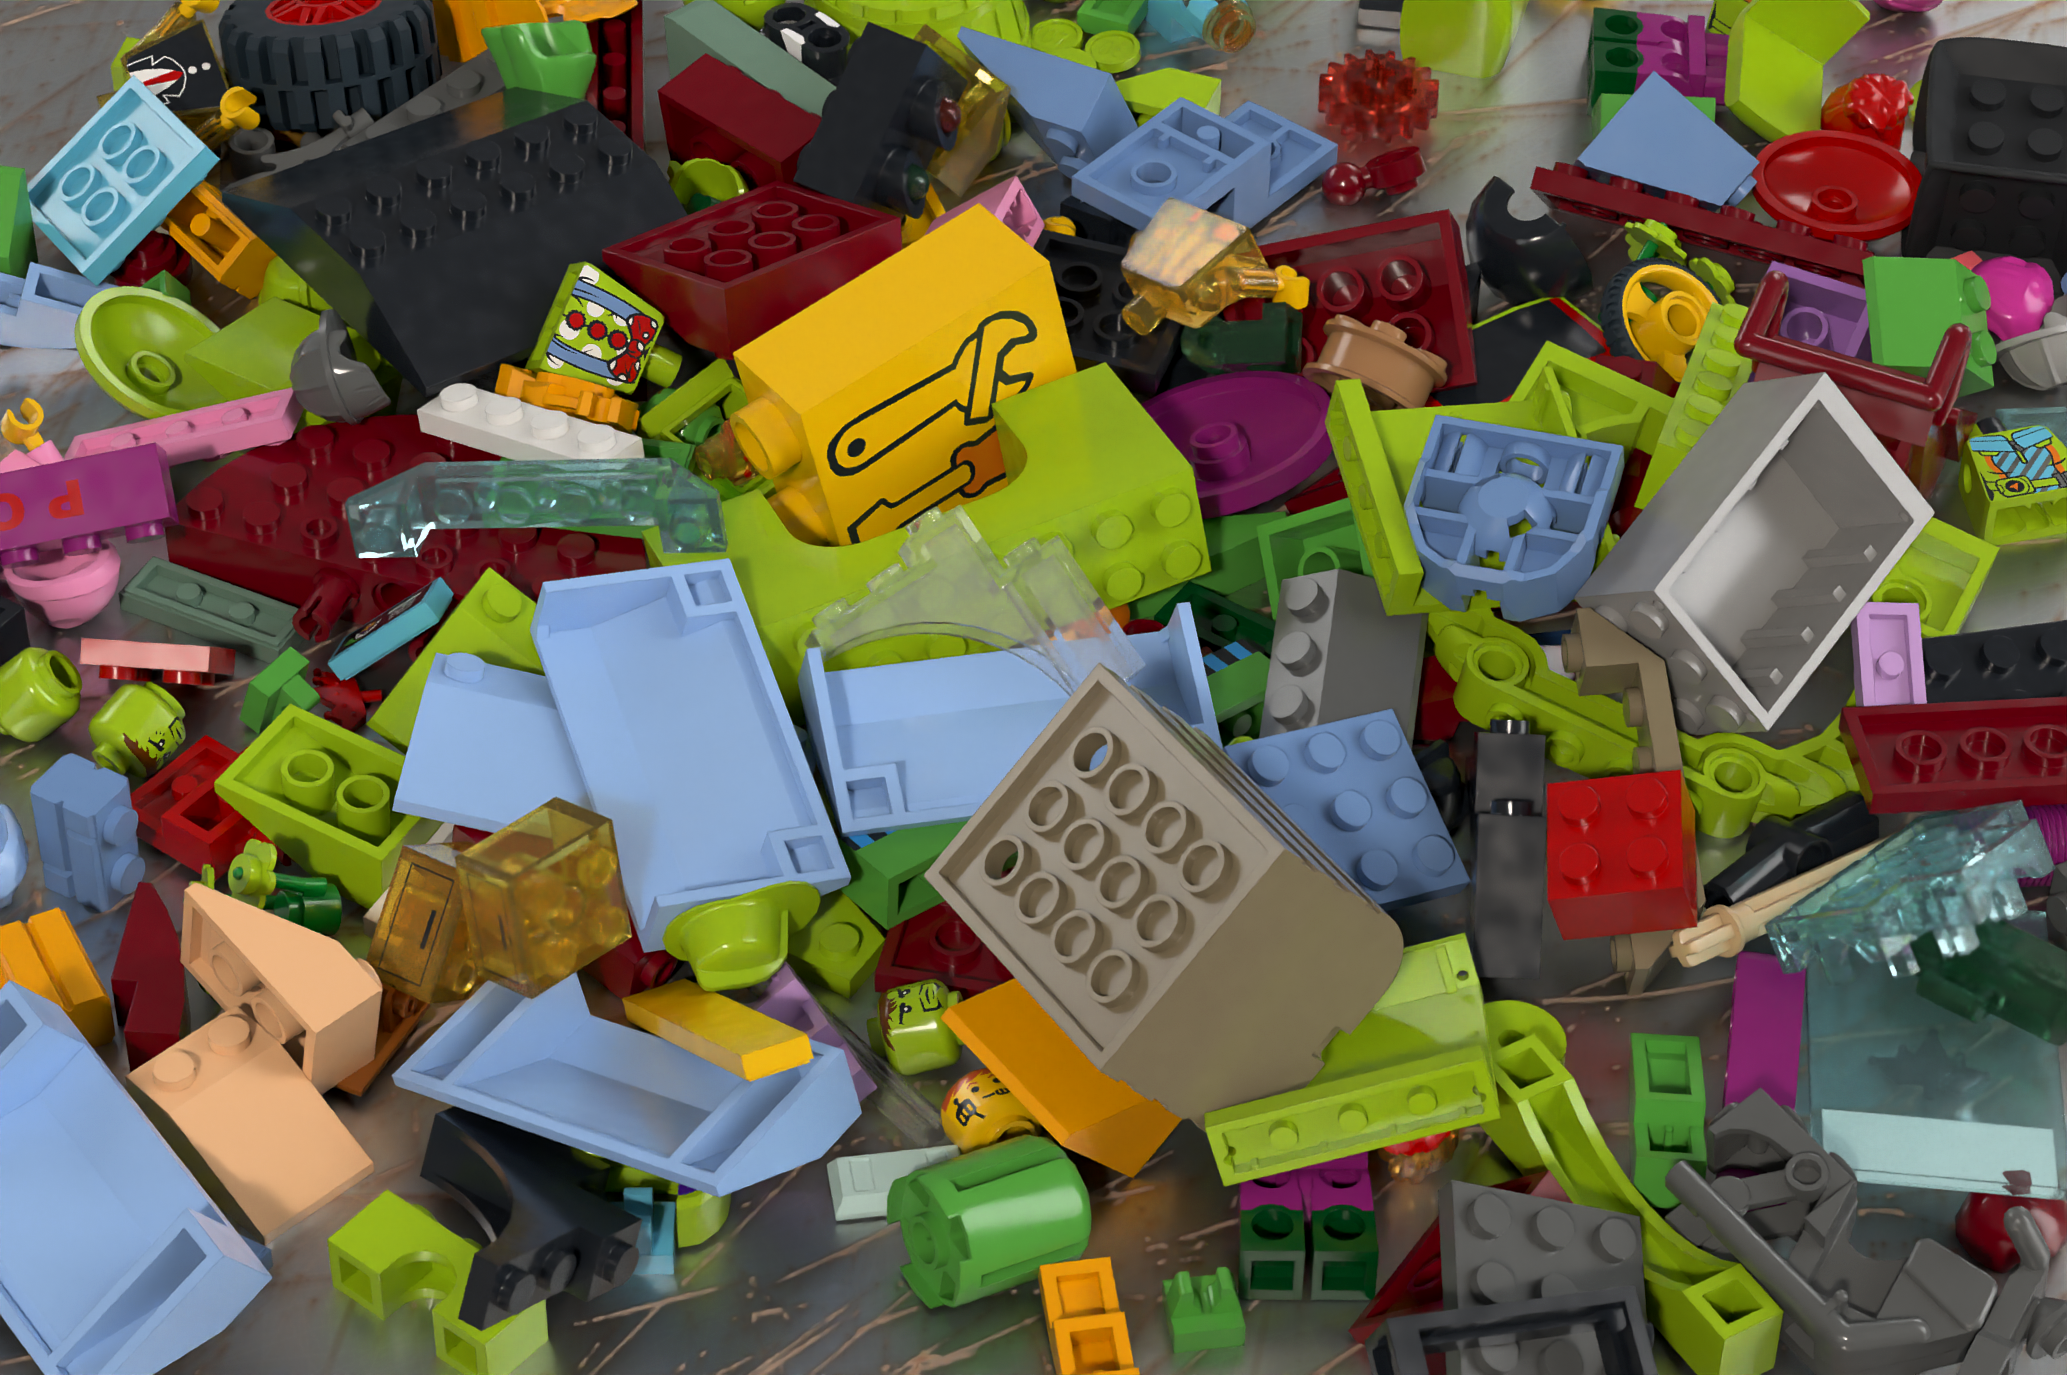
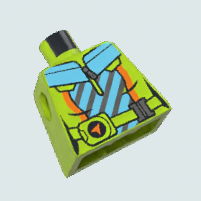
M1996 417L1984 418L1977 422L1972 432H1970L1969 439L1964 444L1958 477L1959 490L1976 537L1998 546L2067 533V447L2048 427L2041 425L2007 430L2002 421Z

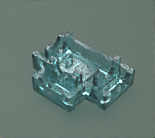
M2022 800L1919 816L1907 824L1904 829L1887 838L1870 850L1867 855L1850 864L1830 878V881L1810 892L1790 906V909L1776 916L1764 926L1783 974L1801 972L1808 967V962L1818 956L1830 987L1849 984L1855 979L1848 960V949L1850 946L1856 949L1869 963L1887 961L1893 978L1913 976L1919 971V967L1910 947L1911 942L1925 932L1933 931L1943 958L1951 957L1957 952L1959 956L1967 955L1980 945L1974 925H1979L1987 918H1990L1991 922H1998L2004 917L2007 920H2013L2028 910L2016 878L2030 876L2033 879L2041 878L2053 871L2055 866L2037 819L2029 820Z

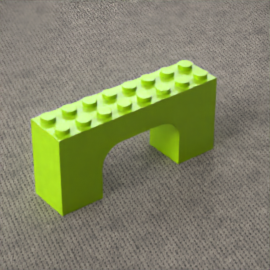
M1106 362L991 404L1008 482L1007 487L984 498L873 539L838 547H824L804 543L789 533L760 489L641 531L651 568L730 559L793 725L796 726L806 724L798 676L806 649L820 647L824 673L963 656L966 650L986 643L990 644L994 652L1001 651L1212 571L1193 467Z

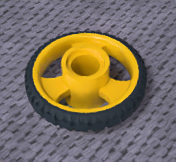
M1650 257L1639 259L1618 271L1606 285L1600 306L1601 329L1604 331L1602 334L1606 339V345L1610 348L1609 352L1612 356H1628L1638 360L1657 362L1680 385L1687 368L1685 354L1695 348L1712 302L1722 305L1721 299L1716 296L1714 290H1711L1709 284L1703 281L1702 277L1697 276L1693 270L1689 271L1685 265L1681 266L1678 262L1664 258ZM1640 283L1660 284L1671 289L1673 292L1668 293L1654 303L1643 292Z

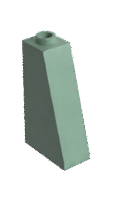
M695 0L663 16L670 80L707 53L727 66L732 65L738 68L746 77L765 88L778 91L786 100L803 110L822 117L824 102L827 96L837 87L714 0Z

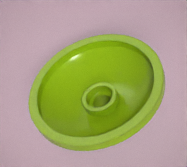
M134 286L105 289L92 296L86 302L77 317L74 330L79 356L87 372L99 388L124 409L145 420L229 402L184 361L186 351L220 331L216 324L197 309L175 297L164 295L162 292Z

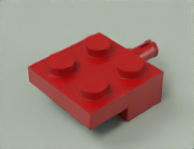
M205 735L130 794L132 808L138 814L137 837L201 875L203 864H210L214 868V882L230 869V865L237 855L244 853V847L250 839L259 840L261 843L273 844L277 851V860L284 866L292 865L291 860L295 862L215 792L214 782L248 747L237 753Z

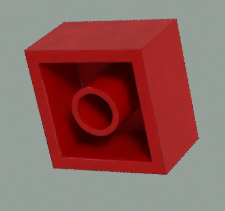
M1681 770L1547 784V897L1563 940L1698 927L1695 810Z

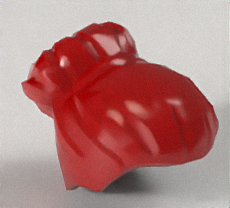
M1878 73L1863 74L1860 78H1854L1851 82L1839 86L1834 92H1831L1821 108V130L1843 131L1863 135L1883 142L1899 151L1903 140L1905 117L1908 114L1909 106L1914 103L1913 94L1908 90L1907 83L1902 80H1896L1894 77L1883 73L1880 75Z

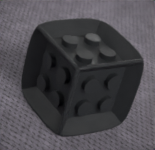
M1956 37L1939 40L1928 57L1916 105L1912 134L1913 152L1910 161L1916 166L1922 179L1915 199L1910 224L1902 229L1901 232L1902 257L1951 259L1971 250L1983 261L1995 257L2012 256L2026 262L2037 263L2043 267L2052 279L2054 295L2064 294L2061 288V281L2067 273V47L1984 37Z

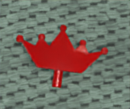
M319 668L313 670L314 677L312 683L316 686L319 685V687H314L313 689L320 696L319 703L331 709V711L324 712V719L331 720L342 728L355 733L366 723L367 713L364 703L382 701L381 690L360 691L353 677L340 681L334 673L321 671Z

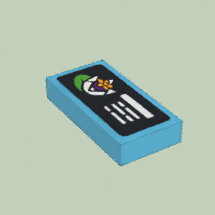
M440 576L343 638L327 664L340 681L343 679L348 680L438 623L451 603L454 593Z

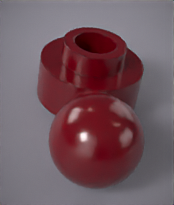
M1409 146L1395 149L1371 159L1365 166L1360 168L1350 162L1336 163L1328 168L1322 178L1323 194L1329 202L1335 205L1351 206L1360 202L1369 188H1385L1387 195L1409 191L1419 185L1417 177L1426 172L1420 148L1418 146Z

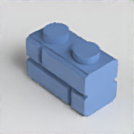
M70 753L63 755L30 787L41 861H43L45 886L68 898L77 896V902L102 913L107 910L110 911L126 894L132 893L144 876L145 861L139 856L136 835L138 814L132 808L128 777L105 767L97 770L96 763Z

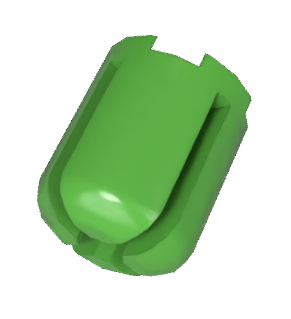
M1024 1134L915 1170L907 1176L893 1180L887 1196V1224L900 1221L904 1244L911 1263L899 1267L914 1294L931 1309L941 1305L957 1308L1038 1280L1039 1265L1078 1261L1088 1246L1089 1234L1091 1232V1208L1089 1193L1075 1164L1068 1159L1066 1153L1049 1138Z

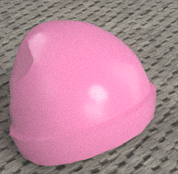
M108 539L101 540L102 550L89 554L65 556L63 548L38 553L40 562L24 567L4 569V575L11 590L14 592V596L22 603L28 613L53 627L69 629L87 623L109 604L118 586L121 559L116 547Z

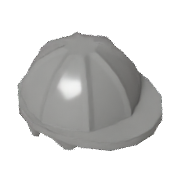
M2067 294L2054 300L2051 312L2045 314L2043 324L2039 330L2006 341L2000 339V343L1995 345L1997 352L1996 362L2000 361L2010 377L2025 387L2045 391L2067 385Z

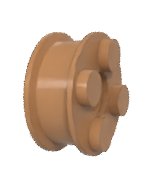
M1337 314L1334 319L1326 321L1323 331L1328 340L1317 362L1307 363L1302 370L1304 377L1308 381L1315 382L1321 386L1330 398L1332 397L1336 380L1360 379L1371 411L1423 408L1432 389L1443 387L1447 381L1445 373L1447 363L1431 352L1417 348L1414 349L1404 343L1407 335L1399 328L1380 320H1374L1371 327H1367L1359 321L1341 314Z

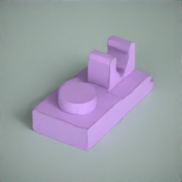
M1866 602L1851 622L1856 707L1927 703L1919 603Z

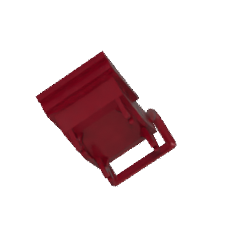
M1773 270L1765 274L1758 285L1734 340L1736 353L1752 360L1751 369L1755 373L1753 382L1826 372L1924 499H1931L1945 460L1960 461L1964 444L1968 440L1978 413L1953 406L1960 392L1971 349L1972 333L1969 327L1962 323H1956L1946 330L1927 377L1923 378L1779 336L1789 292V281L1787 276L1781 271Z

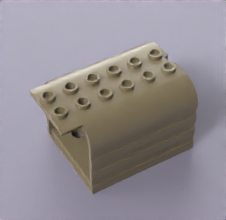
M1101 663L1097 664L923 875L1100 1072L1117 1082L1123 1080L1133 1091L1150 1101L1156 1099L1166 1110L1183 1120L1189 1118L1204 1132H1206L1204 1113L1305 1088L1325 1065L1321 1060V1051L1340 1029L1349 1035L1353 1032L1393 982L1403 956V936L1397 923L1211 738L1197 727L1192 728L1182 717L1164 705L1161 708L1149 695L1131 684L1129 687L1116 673ZM1107 744V753L1104 760L1098 767L1090 771L1092 757L1099 748ZM1018 851V860L1014 869L1001 879L1004 863L1013 853Z

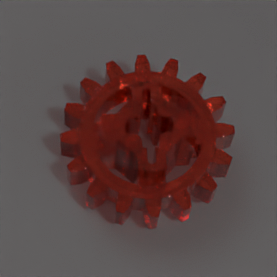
M1369 49L1365 51V57L1361 59L1347 53L1344 54V65L1330 62L1327 74H1320L1318 113H1326L1325 124L1328 126L1341 124V135L1348 136L1355 131L1361 133L1362 142H1368L1371 138L1382 139L1385 143H1391L1394 134H1400L1409 140L1413 138L1414 128L1427 131L1430 119L1437 118L1439 80L1431 79L1432 69L1429 66L1416 69V58L1412 56L1405 58L1403 61L1396 60L1395 51L1389 50L1384 55L1375 54Z

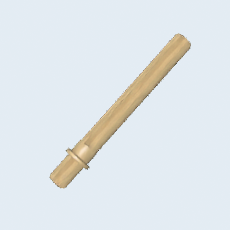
M1918 821L1729 907L1721 904L1714 905L1704 912L1702 919L1698 920V927L1678 929L1673 932V943L1669 945V952L1672 957L1679 959L1683 967L1692 968L1718 955L1725 958L1733 957L1743 950L1745 943L1934 857L1937 853L1936 845L1940 843V836L1937 831H1931L1926 822Z

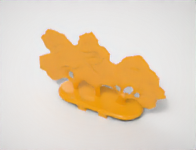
M432 0L440 55L448 56L449 61L462 63L473 59L488 49L481 34V29L486 27L519 23H549L548 18L563 16L564 21L577 20L583 23H591L600 19L617 17L638 5L637 0Z

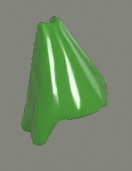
M569 20L555 23H519L481 29V34L506 89L520 87L584 99L597 58L596 54L593 53L588 30L583 22Z

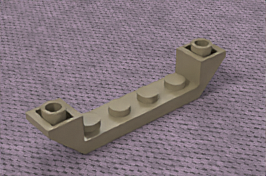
M1590 607L1577 608L1571 633L1562 634L1561 654L1565 673L1575 672L1578 695L1623 693L1622 702L1625 724L1628 728L1636 727L1639 747L1633 748V774L1681 770L1685 781L1665 661ZM1696 847L1698 921L1700 920L1706 899ZM1678 929L1610 936L1612 968L1614 973H1624L1628 996L1641 995L1670 961L1672 956L1669 952V945L1673 943V932Z

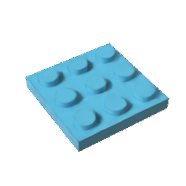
M133 75L27 184L32 220L74 266L95 286H98L110 273L116 271L124 263L126 256L150 231L155 230L164 222L167 214L191 189L204 181L208 172L220 158Z

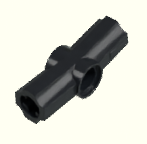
M1848 791L1791 822L1778 816H1769L1761 820L1754 827L1748 838L1745 849L1746 853L1703 886L1706 899L1704 907L1708 909L1718 904L1729 907L1869 844L1879 838V818L1875 814H1869L1862 795Z

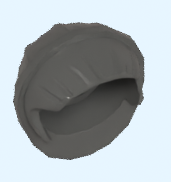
M335 309L322 311L319 329L302 340L294 353L290 372L292 390L295 392L299 404L307 411L328 421L348 422L353 426L359 424L364 417L389 406L391 399L378 383L373 371L365 363L357 361L349 332Z

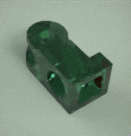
M1287 302L1263 303L1262 320L1225 322L1215 315H1209L1197 325H1186L1180 341L1182 352L1189 361L1212 375L1246 371L1301 373L1303 314Z

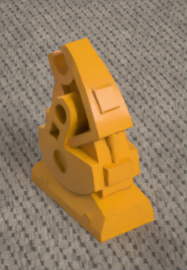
M501 364L495 394L515 397L521 400V402L551 411H562L568 416L595 424L608 425L615 430L631 435L632 431L636 432L640 411H638L639 404L620 398L619 395L614 394V389L569 376L548 372L534 373L531 370L509 364Z

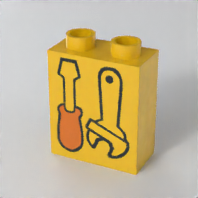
M980 203L974 205L733 352L748 405L731 414L730 424L734 436L749 462L763 477L773 480L777 493L769 497L767 501L792 536L811 545L838 547L861 543L1002 490L1008 486L991 404L1077 373L1050 262Z

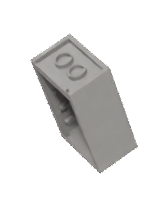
M1826 372L1744 383L1577 592L1574 599L1582 608L1590 607L1665 661L1677 729L1688 735L1769 731L1928 523L1935 511Z

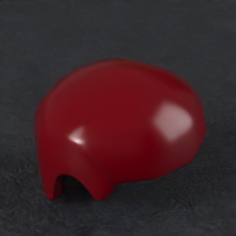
M2022 1175L2004 1176L2001 1180L2008 1189L1976 1186L1971 1188L1955 1215L1956 1237L1970 1257L1991 1270L2007 1273L2012 1267L2020 1263V1256L2003 1222L2004 1214L2012 1207L2021 1206L2031 1213L2050 1250V1258L2055 1257L2066 1244L2067 1203L2058 1189L2057 1194L2030 1191L2029 1178Z

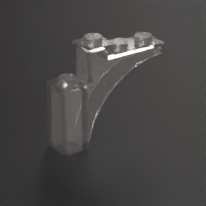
M958 505L944 515L938 507H934L912 521L905 528L910 537L904 541L898 551V554L909 569L904 571L900 564L896 563L872 578L866 584L871 593L850 606L845 598H841L820 611L811 619L817 628L811 631L804 643L807 648L820 647L822 662L824 663L844 651L864 643L888 637L912 634H941L968 638L992 645L1026 661L1056 682L1070 697L1098 663L1116 673L1125 683L1135 678L1146 666L1058 535L1043 545H1040L1035 537L1027 540L1003 558L1008 566L1004 569L961 505Z

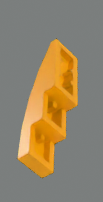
M1110 1257L1039 1265L1038 1281L1056 1375H1140L1139 1368H1134L1124 1311L1120 1312Z

